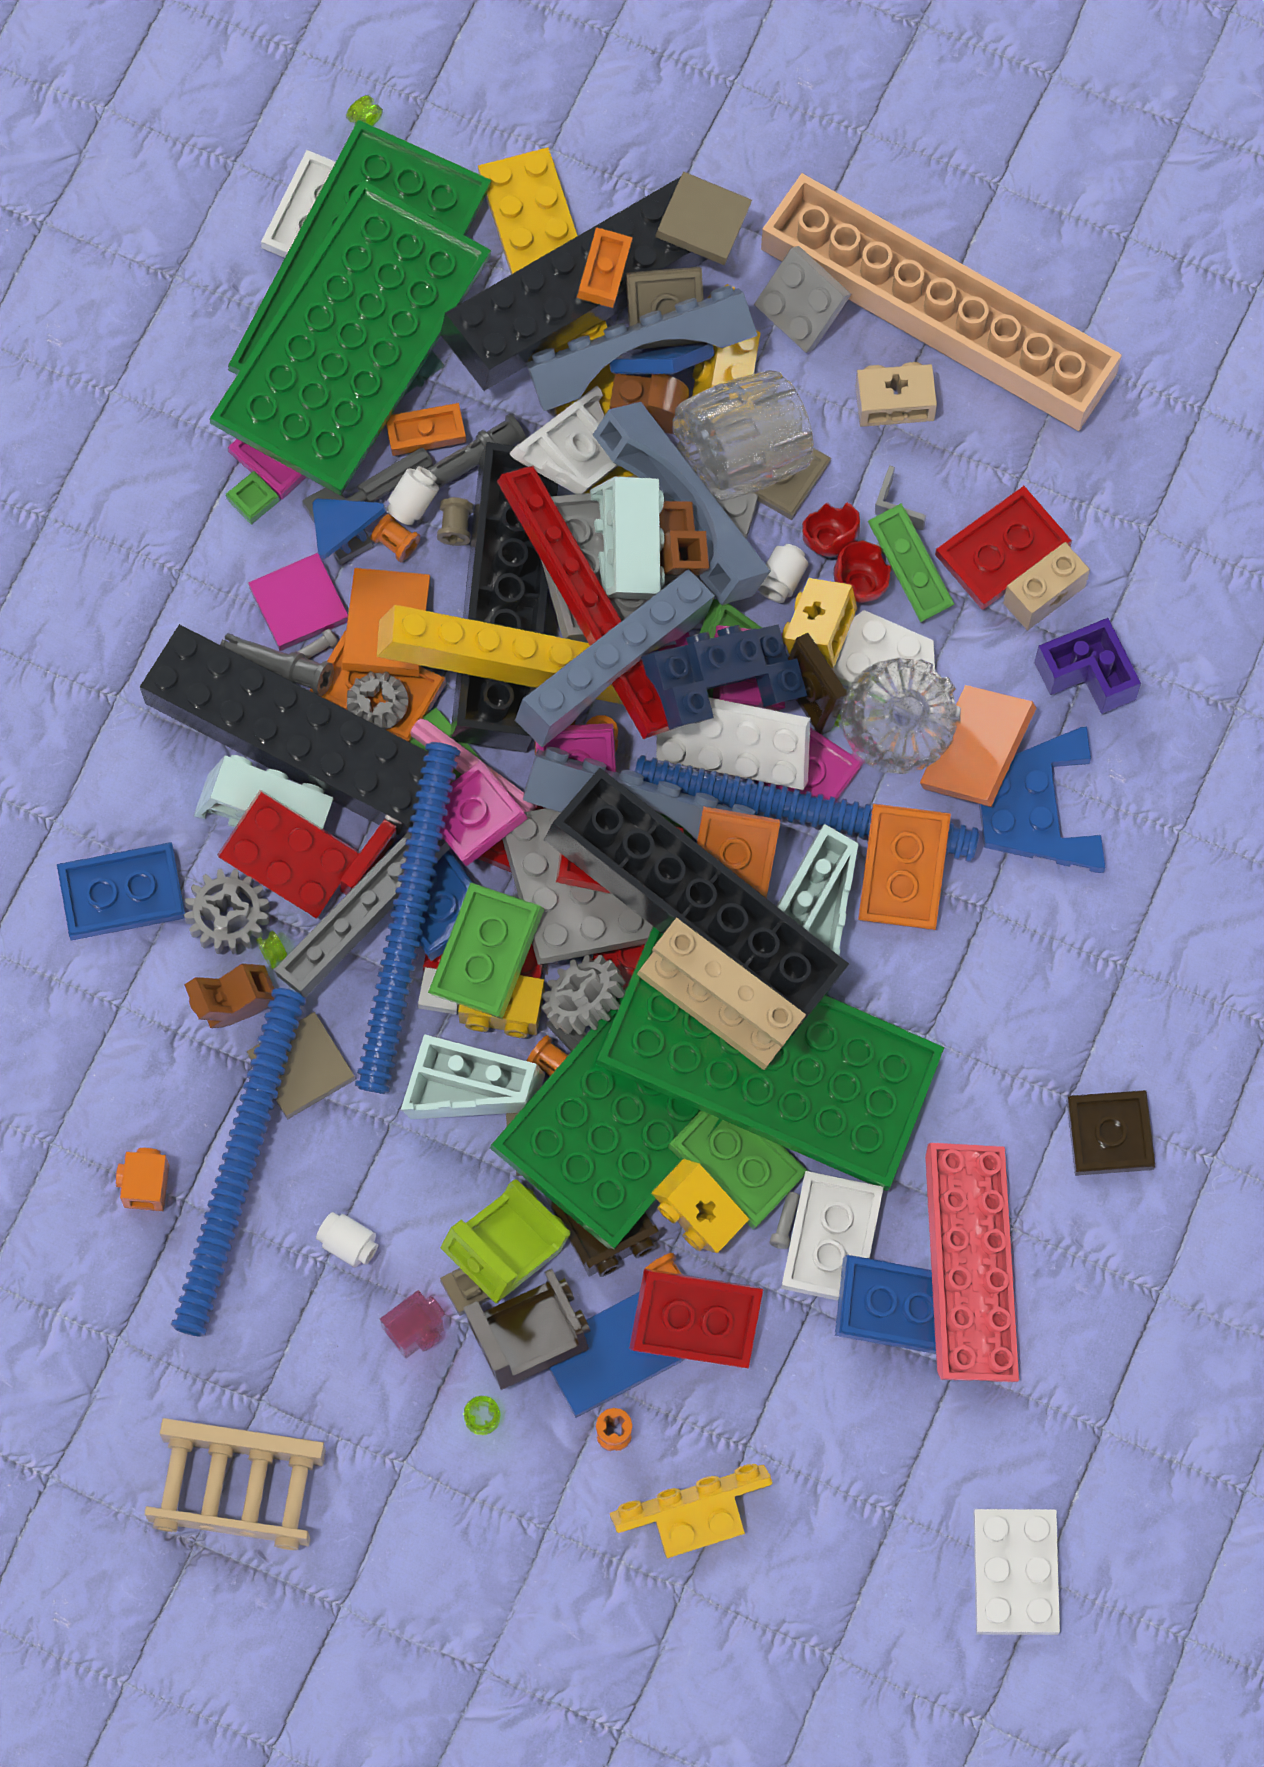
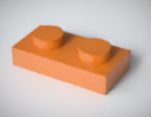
M596 227L577 298L613 308L633 237Z
M459 403L391 415L386 423L392 456L412 453L419 448L429 450L466 443Z

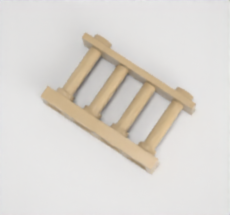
M677 917L653 947L652 951L654 952L637 973L640 978L660 991L664 996L676 1003L680 1008L688 1012L692 1017L712 1030V1032L724 1039L763 1070H765L806 1016L805 1013Z
M162 1418L160 1436L163 1442L169 1443L168 1448L172 1450L161 1508L148 1506L145 1508L144 1515L148 1522L154 1523L153 1528L161 1531L177 1532L179 1526L275 1541V1547L285 1550H298L299 1545L309 1546V1532L299 1530L298 1525L308 1470H312L313 1465H324L326 1453L324 1442ZM193 1447L209 1449L208 1454L212 1455L201 1514L177 1511L187 1453L192 1452ZM233 1453L249 1455L248 1460L252 1461L241 1521L217 1517L227 1460L232 1458ZM273 1459L289 1461L288 1466L292 1467L282 1527L258 1523L268 1464H272Z

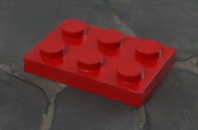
M1022 486L936 548L935 556L977 605L984 610L1005 595L1007 585L1064 542L1070 547L1072 540L1025 486Z
M259 790L217 855L223 861L317 919L340 885V879L359 855V852L264 791Z
M644 1269L629 1348L638 1352L749 1369L763 1289L756 1286Z

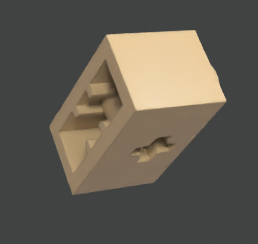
M909 362L901 367L888 368L882 365H871L862 370H857L855 389L860 427L934 421L937 402L932 364L922 365L919 362Z
M1064 542L1007 585L1003 604L1028 631L1084 589L1090 569L1069 545Z

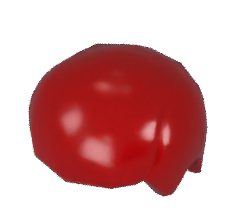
M848 502L840 509L825 503L817 512L809 514L802 523L805 545L819 555L827 557L838 556L840 550L849 542H855L859 539V512Z
M861 540L849 542L840 550L833 569L834 581L852 585L856 602L864 603L877 600L888 589L891 566L884 562L882 549L878 545Z

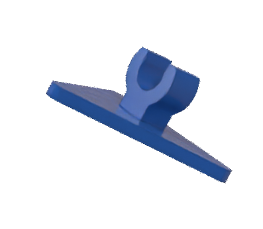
M315 499L312 502L320 558H328L339 548L349 554L351 549L348 546V541L354 536L364 542L367 536L363 529L386 512L385 505L375 502Z

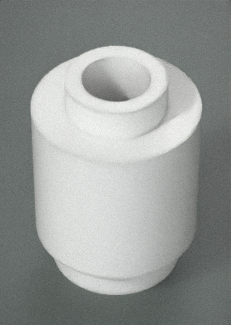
M417 467L416 470L408 468L388 498L390 503L387 507L388 513L406 525H412L415 520H420L439 491V487L435 483L437 480L436 476L423 467Z
M791 544L776 546L766 563L771 572L758 591L769 600L778 603L785 602L787 597L793 595L809 565L805 559V553L800 548Z
M331 1212L323 1221L316 1235V1239L322 1243V1248L354 1268L360 1265V1263L367 1265L378 1248V1244L374 1242L376 1233L345 1214L339 1216Z

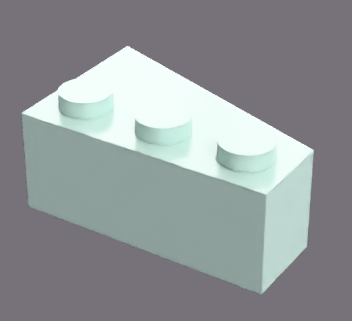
M613 477L590 490L591 501H599L601 519L594 521L595 533H603L604 552H599L598 554L602 587L608 598L647 600L660 592L665 580L664 569L660 566V551L664 545V532L662 528H659V513H661L664 504L663 492L659 490V479Z
M225 755L208 774L194 813L195 817L202 819L206 818L207 813L229 818L228 826L235 828L259 790H262L323 829L333 797L324 794V790L319 786L309 783L300 785L288 780L286 774L278 770L267 769L264 771L254 767L252 762L245 757L238 755L228 757Z
M824 824L813 839L777 907L836 954L840 955L839 947L846 920L845 912L848 895L851 890L858 843Z
M424 1034L401 1110L410 1119L519 1113L541 1088L545 1073L535 1063Z

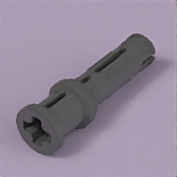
M510 413L505 416L504 422L487 432L485 430L479 431L478 435H476V440L442 459L432 467L427 468V470L436 476L437 480L435 483L440 489L442 486L479 465V459L486 442L515 446L524 441L526 435L519 422Z
M229 633L224 636L226 640L222 639L221 646L295 684L312 688L313 692L317 695H324L332 683L334 666L330 662L318 663L306 659L303 653L297 651L290 654L282 653Z

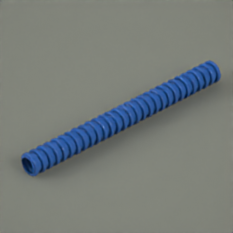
M431 742L426 744L425 747L429 752L428 755L423 757L426 766L421 768L420 771L424 776L423 779L418 781L421 790L417 791L415 795L419 800L418 803L413 804L416 814L411 816L410 821L414 824L413 827L408 828L411 838L407 839L405 843L406 846H409L408 851L403 852L406 862L400 866V869L404 871L403 875L398 876V881L401 882V885L396 887L395 893L399 895L398 899L393 900V905L396 906V909L391 911L390 917L394 919L393 923L388 924V929L391 930V933L385 938V941L389 943L388 947L383 948V953L386 954V957L380 961L383 971L378 972V977L381 978V981L375 985L378 995L373 996L372 1000L376 1002L375 1008L370 1009L373 1019L368 1020L367 1023L368 1026H371L370 1032L365 1033L368 1043L363 1044L362 1049L366 1051L365 1056L360 1057V1062L363 1063V1066L358 1068L357 1071L361 1076L360 1080L355 1081V1086L364 1091L379 1094L390 1092L387 1082L393 1078V1075L389 1073L390 1068H395L392 1058L398 1054V1051L394 1050L395 1044H400V1039L397 1038L398 1032L403 1030V1027L400 1026V1020H405V1014H402L403 1008L408 1006V1003L405 1002V996H410L411 992L407 989L408 984L413 982L410 972H415L416 967L412 963L413 960L418 958L415 949L420 948L421 944L417 939L418 936L423 934L420 925L425 924L426 920L422 915L423 912L428 910L425 901L430 900L431 896L427 891L428 888L433 887L430 877L435 876L436 871L432 867L433 864L438 863L435 853L440 852L441 847L437 843L438 840L443 839L440 829L445 828L446 823L442 820L443 816L448 815L445 805L450 804L451 799L447 796L448 793L453 791L450 781L455 780L456 777L452 773L453 769L458 767L455 757H459L461 753L457 747L444 743Z
M641 755L637 759L635 772L644 776L643 781L658 785L659 781L669 782L679 786L682 793L695 796L696 793H705L717 798V804L729 805L728 807L730 808L734 804L744 805L755 810V815L761 812L767 818L770 815H775L776 819L779 820L782 817L788 818L789 823H793V820L800 821L799 824L803 826L805 822L812 823V828H817V825L823 826L826 824L831 828H835L839 833L841 830L847 831L849 836H852L853 833H858L859 838L862 839L865 835L869 836L872 815L870 804L861 807L859 802L854 801L853 805L847 804V799H842L841 802L835 801L836 798L830 796V799H824L823 794H818V797L811 796L812 792L807 791L806 794H801L800 789L795 788L794 792L788 791L786 786L778 789L776 784L771 783L770 787L764 786V781H759L758 784L752 783L753 780L747 778V781H741V777L737 775L735 779L729 778L727 773H724L723 776H718L717 771L714 770L711 771V774L705 773L704 768L695 771L691 765H688L686 769L681 767V763H676L675 766L669 765L670 761L664 760V763H659L658 758L654 757L652 761L646 760L645 755ZM950 822L945 857L949 853L954 854V859H959L960 856L966 857L965 861L971 862L974 859L978 844V828L973 827L972 831L966 830V825H961L960 828L954 827V823Z
M277 988L272 990L271 993L274 998L273 1001L268 1003V1008L271 1010L265 1013L264 1018L267 1023L261 1026L263 1035L258 1036L257 1039L260 1046L254 1049L256 1059H252L250 1062L253 1069L247 1072L249 1082H245L243 1085V1089L246 1092L240 1095L239 1099L242 1105L236 1108V1112L239 1115L233 1118L232 1123L235 1125V1129L229 1131V1136L232 1139L226 1142L225 1147L228 1149V1152L222 1154V1160L225 1162L219 1165L218 1171L221 1172V1175L215 1177L214 1182L217 1184V1188H213L211 1191V1195L214 1198L208 1201L207 1206L210 1208V1211L204 1214V1219L207 1221L206 1224H201L200 1230L203 1234L197 1237L196 1241L199 1243V1247L193 1250V1254L196 1257L190 1260L189 1265L192 1267V1270L186 1273L188 1283L182 1286V1290L185 1293L179 1296L178 1299L181 1307L175 1309V1314L178 1315L177 1320L174 1319L171 1322V1326L175 1330L184 1334L201 1337L206 1335L207 1332L204 1325L209 1323L211 1319L207 1315L208 1312L213 1311L214 1305L211 1302L217 1299L218 1296L215 1288L221 1286V1281L218 1278L224 1275L225 1270L222 1268V1265L228 1263L229 1259L225 1255L226 1252H230L232 1249V1245L229 1242L234 1240L236 1236L233 1229L239 1226V1221L236 1219L237 1216H242L243 1210L240 1206L246 1203L244 1193L250 1190L247 1182L253 1180L254 1175L251 1173V1169H255L257 1166V1162L254 1159L260 1156L261 1152L258 1146L264 1143V1139L261 1136L267 1133L268 1128L265 1126V1123L271 1120L269 1110H273L275 1107L272 1099L278 1097V1091L275 1089L281 1086L282 1081L279 1079V1076L285 1073V1068L282 1066L288 1063L289 1057L286 1053L292 1050L290 1041L295 1040L296 1037L293 1030L299 1027L297 1017H301L303 1014L300 1007L306 1004V998L293 990Z

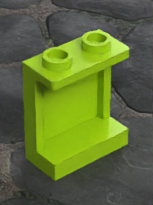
M514 1179L508 1184L500 1197L465 1223L461 1219L453 1225L440 1248L497 1304L557 1256L570 1236V1231L559 1217L553 1215L537 1199L532 1190L524 1187L517 1179Z

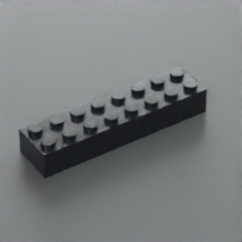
M681 176L445 312L440 335L483 391L526 367V363L533 361L532 355L551 348L555 350L628 307L625 273L696 267L708 260V258L655 237ZM596 227L633 237L613 308L577 298Z
M486 442L479 459L463 618L543 634L548 583L542 561L497 482L502 474L528 466L517 461L509 454L516 446ZM538 473L550 496H557L558 484ZM457 672L450 738L461 743L526 752L532 737L515 719L523 698L536 688Z
M180 624L178 625L140 685L146 705L270 769L283 772L289 779L301 785L309 783L319 786L324 790V794L333 797V802L378 825L386 819L396 826L397 835L405 836L408 828L413 827L414 824L410 819L412 815L416 814L413 804L418 803L419 800L415 795L417 791L421 790L418 781L423 779L424 776L420 771L421 768L426 766V763L423 761V757L428 755L426 750Z
M601 768L594 773L553 821L544 838V841L662 934L666 932L677 917L805 1013L806 1016L791 1036L796 1033L849 965L842 957Z

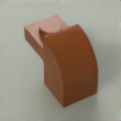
M615 373L610 409L642 402L665 433L684 436L689 389L682 381L667 374H652V377L649 378Z
M664 501L663 509L659 513V528H662L664 532V545L660 551V566L663 567L665 575H681L688 569L694 575L702 574L709 569L706 531H695L693 503L690 501Z
M240 964L219 979L195 977L184 984L189 995L191 1009L199 1020H207L210 1028L226 1027L250 1018L266 1009L269 1001L274 1000L271 993L275 988L265 965Z

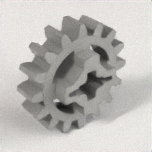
M218 869L217 879L214 880L207 874L203 875L205 885L202 888L194 884L191 886L195 898H185L186 908L191 910L184 914L186 924H193L189 928L191 936L194 938L202 935L200 943L204 949L211 942L214 943L217 954L222 952L224 946H229L232 954H236L237 944L240 943L248 949L251 948L250 937L253 935L257 938H262L263 936L259 924H269V917L264 911L270 909L268 899L262 898L265 894L262 885L252 888L254 880L249 876L240 880L237 869L232 871L230 877H225L222 869ZM240 892L250 899L253 907H250L249 903L240 900ZM227 907H233V910L229 911L227 916H221L220 912H225ZM201 916H205L206 920L213 921L214 931L204 924Z
M586 955L581 964H577L573 959L570 961V968L567 970L559 968L557 972L560 977L557 980H549L547 982L551 991L542 994V998L546 1002L542 1009L556 1029L561 1028L565 1034H569L574 1028L578 1035L584 1032L585 1026L589 1025L595 1030L598 1026L597 1022L601 1018L605 1021L611 1019L608 1012L611 1009L616 1010L619 1008L620 1004L616 999L623 997L625 991L621 986L626 982L620 974L621 972L611 960L606 961L603 956L599 955L593 961L589 955Z

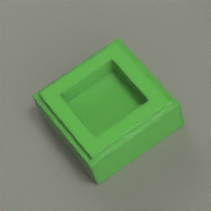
M255 471L251 472L225 494L229 503L251 525L280 502L279 496Z

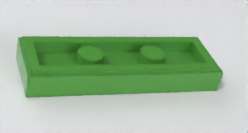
M902 503L867 521L920 622L954 605Z

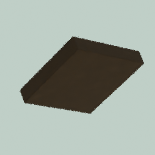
M805 633L796 638L788 660H798L807 696L796 699L805 715L810 718V722L816 732L823 735L832 730L848 693L810 634Z
M1146 1090L1067 1096L1066 1102L1075 1176L1154 1170L1155 1159Z

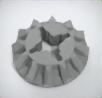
M370 671L367 676L361 679L356 678L354 685L347 691L348 711L383 729L396 725L403 718L408 707L407 691L401 680L391 676L387 671L383 674ZM380 688H382L383 699L386 700V703L379 702L372 713L371 701L365 697H374L377 691L379 692Z

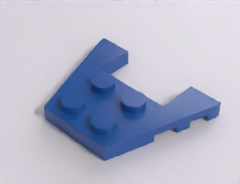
M1087 726L1077 728L1015 754L992 806L979 804L984 848L1032 859L1033 856L1056 861V864L1068 867L1076 865L1089 868L1091 872L1104 873L1105 860L1101 835L1061 838L1052 767L1090 764L1091 755Z

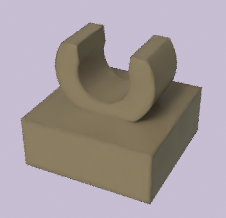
M461 1268L440 1278V1282L459 1316L465 1314L463 1307L476 1301L481 1305L491 1300Z

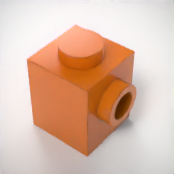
M138 1148L137 1152H126L125 1163L118 1164L116 1187L121 1188L120 1199L124 1208L164 1211L170 1165L166 1155H161V1151L153 1148Z

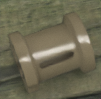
M456 497L440 501V510L443 512L442 528L437 531V540L451 546H462L470 542L471 534L467 531L469 515L473 513L474 504L466 499Z

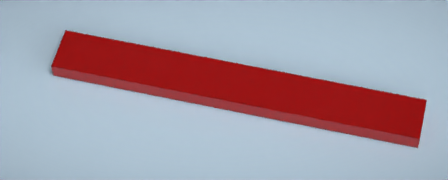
M534 466L502 474L497 481L591 646L621 622L619 615ZM641 659L617 678L612 685L643 739L669 731L661 699L656 688L646 676Z

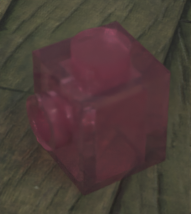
M417 1290L382 1316L380 1323L384 1332L406 1359L418 1349H421L423 1352L427 1351L442 1338L440 1333L444 1331L441 1318L445 1313L432 1296L425 1299L422 1293Z

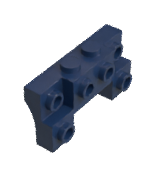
M779 624L741 631L740 625H735L718 630V637L710 638L709 633L704 632L687 637V645L662 650L641 657L646 676L656 688L661 699L669 730L714 718L707 694L708 689L756 678L763 707L807 696L798 660H788Z

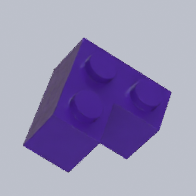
M1109 618L1038 646L1034 663L1050 695L1086 682L1101 714L1136 700L1141 682Z

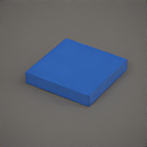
M694 343L680 346L634 349L621 354L610 362L611 372L622 374H674L714 356L713 345L709 343Z

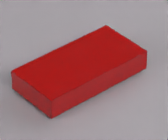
M386 819L383 820L340 879V892L347 895L386 855L396 841L395 825Z

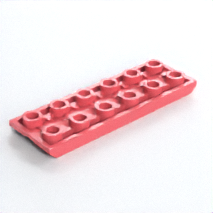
M929 1143L925 1160L937 1373L941 1380L1018 1382L1019 1372L1005 1147Z

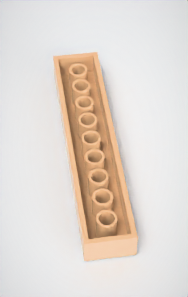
M803 173L798 177L762 229L761 250L783 261L791 248L800 246L852 294L848 300L1077 431H1080L1117 375L1122 354Z

